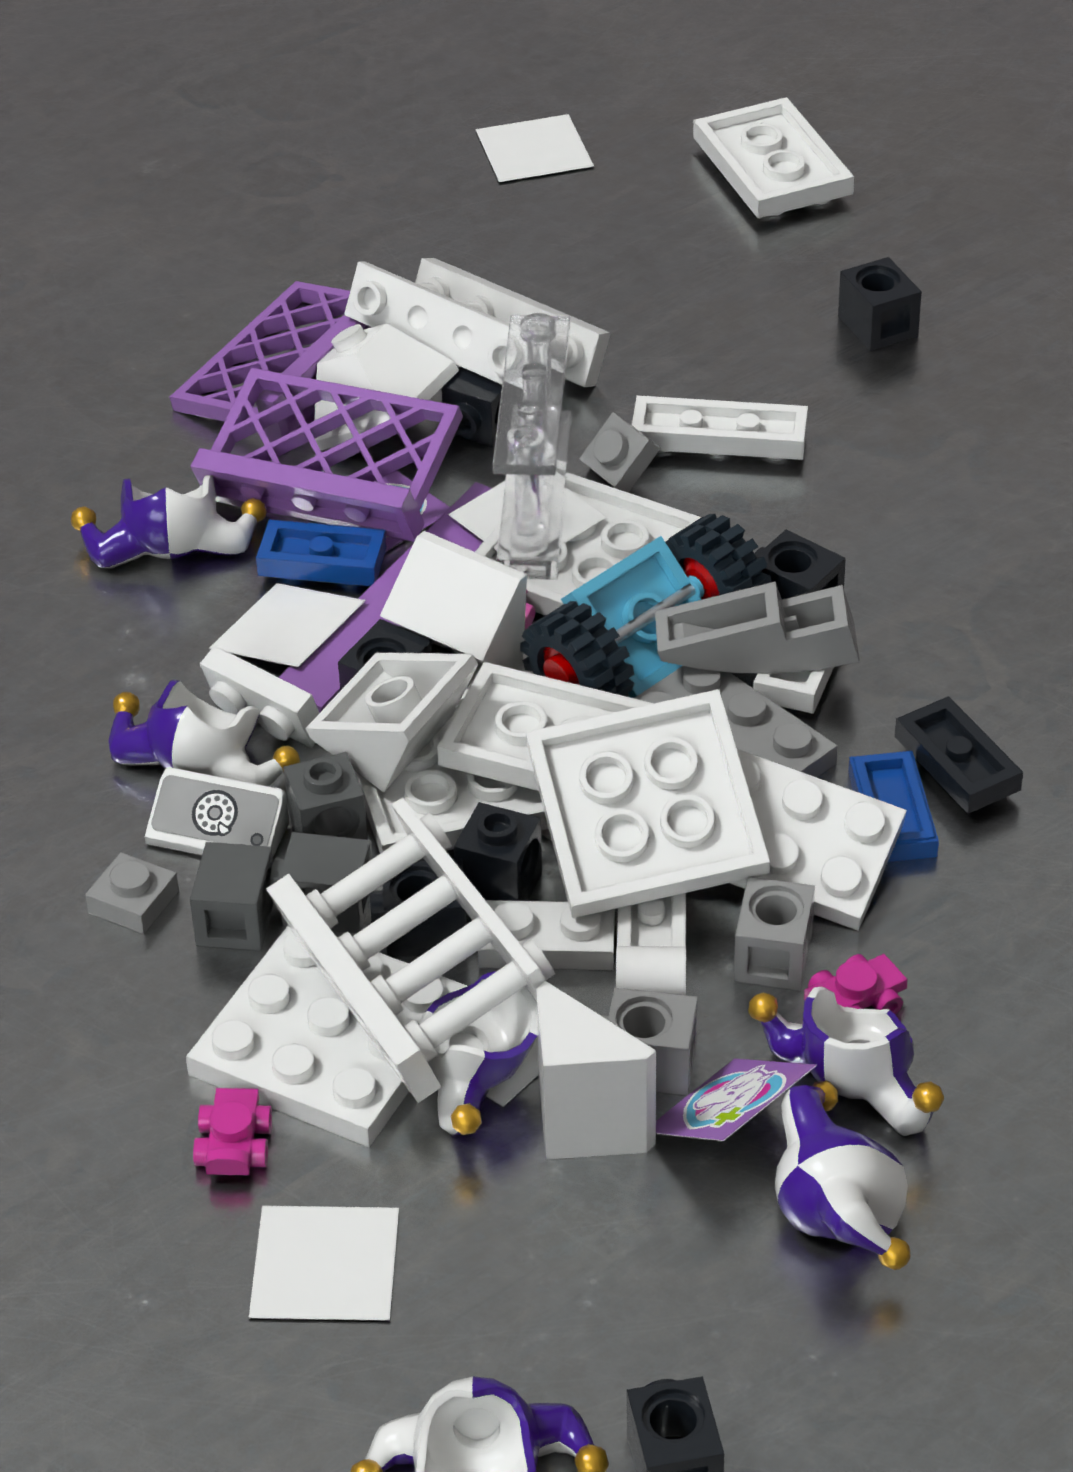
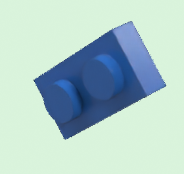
M269 519L256 556L258 576L371 586L378 579L387 549L386 530Z

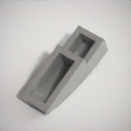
M776 582L655 611L657 649L659 657L663 662L696 669L732 673H788L820 670L860 662L855 623L843 585L782 600Z

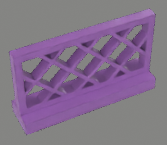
M295 281L170 396L173 411L225 422L242 387L232 388V386L244 383L251 368L316 379L317 363L334 348L331 341L337 334L357 324H360L363 330L371 327L343 315L345 314L350 294L349 290ZM301 302L313 304L295 309ZM343 315L340 318L333 319L335 316ZM326 319V321H325V322H322V323L314 324V325L307 326V327H303V328H299V329H296V328H295V327H298V326H302V325H306V324H309V323H313V322H317V321ZM287 329L289 330L288 332H285V333H281V334H277V335H274V336H270V337L264 338L266 335H269V334H273V333H276V332L284 331V330H287ZM313 343V344H312L311 346H309V347H306V348H303V347H302V346H304V345ZM295 348V351L264 358L267 355ZM256 358L258 359V361L232 367L234 364H238ZM226 388V390L222 392L214 393L207 396H201L204 393ZM262 389L256 400L257 407H253L255 414H258L287 399L284 393ZM315 404L301 410L307 424L315 419ZM295 414L263 430L271 443L301 428Z
M251 368L211 450L199 448L190 467L200 486L203 484L204 476H213L216 502L242 507L245 501L254 498L265 504L266 512L328 525L386 530L387 537L414 542L425 524L420 509L463 415L460 407L457 405ZM262 389L284 393L287 399L258 414H255L253 406ZM321 400L336 404L338 410L309 424L306 423L301 413V410ZM372 410L387 412L389 420L361 434L358 433L352 421ZM295 414L301 428L270 443L263 429ZM424 420L440 422L434 434L414 444L411 443L405 432L406 429ZM346 424L353 438L322 453L315 438ZM258 432L264 444L263 447L244 456L230 454L236 442ZM398 434L405 448L374 463L367 448ZM307 442L310 443L316 455L296 466L281 464L278 459L279 456ZM359 452L362 453L368 465L349 476L333 474L330 469L331 466ZM414 462L417 473L409 489L385 484L382 477Z

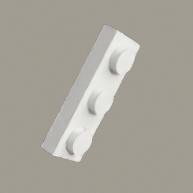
M637 395L632 426L661 447L658 451L661 453L672 451L704 453L713 456L735 455L766 457L772 460H803L808 406Z

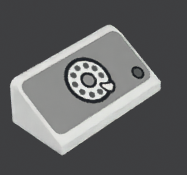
M171 767L166 768L159 781L144 836L145 844L199 855L203 854L206 842L267 846L272 848L273 857L289 825L287 795L284 790Z

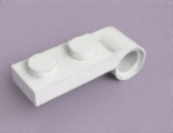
M686 893L618 908L616 988L686 995Z

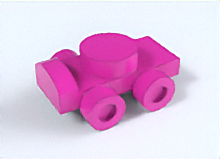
M856 954L839 966L836 976H833L828 970H821L814 974L809 980L808 988L804 990V1000H806L814 987H825L834 992L837 1004L843 1007L864 1009L872 1005L874 1009H889L896 1015L903 1006V999L897 993L907 989L908 979L885 954L869 961L862 954Z
M216 1088L214 1105L200 1104L199 1132L210 1134L209 1138H195L193 1148L194 1166H205L206 1175H249L250 1166L267 1167L268 1140L254 1139V1135L271 1134L272 1106L259 1105L258 1089Z

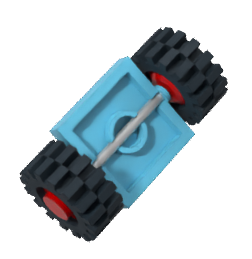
M708 514L705 517H701L668 538L669 540L664 541L662 536L656 538L561 598L562 606L524 630L522 637L525 640L520 643V651L528 656L522 660L525 670L533 671L536 675L635 698L682 667V665L663 662L659 657L655 611L772 583L771 576L762 573V570L768 566L765 557H756L753 550L759 546L753 538L747 542L743 539L745 529L739 524L730 527V518L724 515L717 518L716 514Z

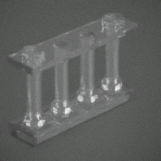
M544 313L510 315L493 457V474H506L496 561L526 573L527 579L558 580L572 432V411L562 410L570 316H550Z

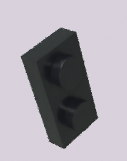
M949 696L896 718L895 738L908 751H913L914 758L968 814L1021 791L1023 771Z

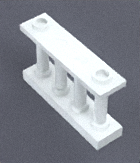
M436 258L421 259L415 283L365 261H359L344 314L370 327L387 323L453 360L456 365L522 394H530L537 367L583 387L596 386L611 333Z
M402 797L391 805L407 834L406 837L321 894L315 889L305 896L290 874H287L266 888L288 927L419 1103L441 1088L439 1081L428 1064V1061L438 1055L435 1050L436 1047L525 986L536 1000V988L554 976L555 972L543 952L532 939L523 945L518 942L449 856L446 850L452 847L451 842L436 819L430 813L419 818ZM423 858L439 877L354 936H351L347 931L337 938L331 931V928L339 923L336 918L337 915ZM455 900L458 901L472 919L464 927L386 980L379 975L372 981H369L362 972L371 966L368 961L369 958ZM488 943L492 944L507 963V965L419 1025L415 1020H412L405 1026H402L395 1016L404 1010L401 1005L403 1001Z

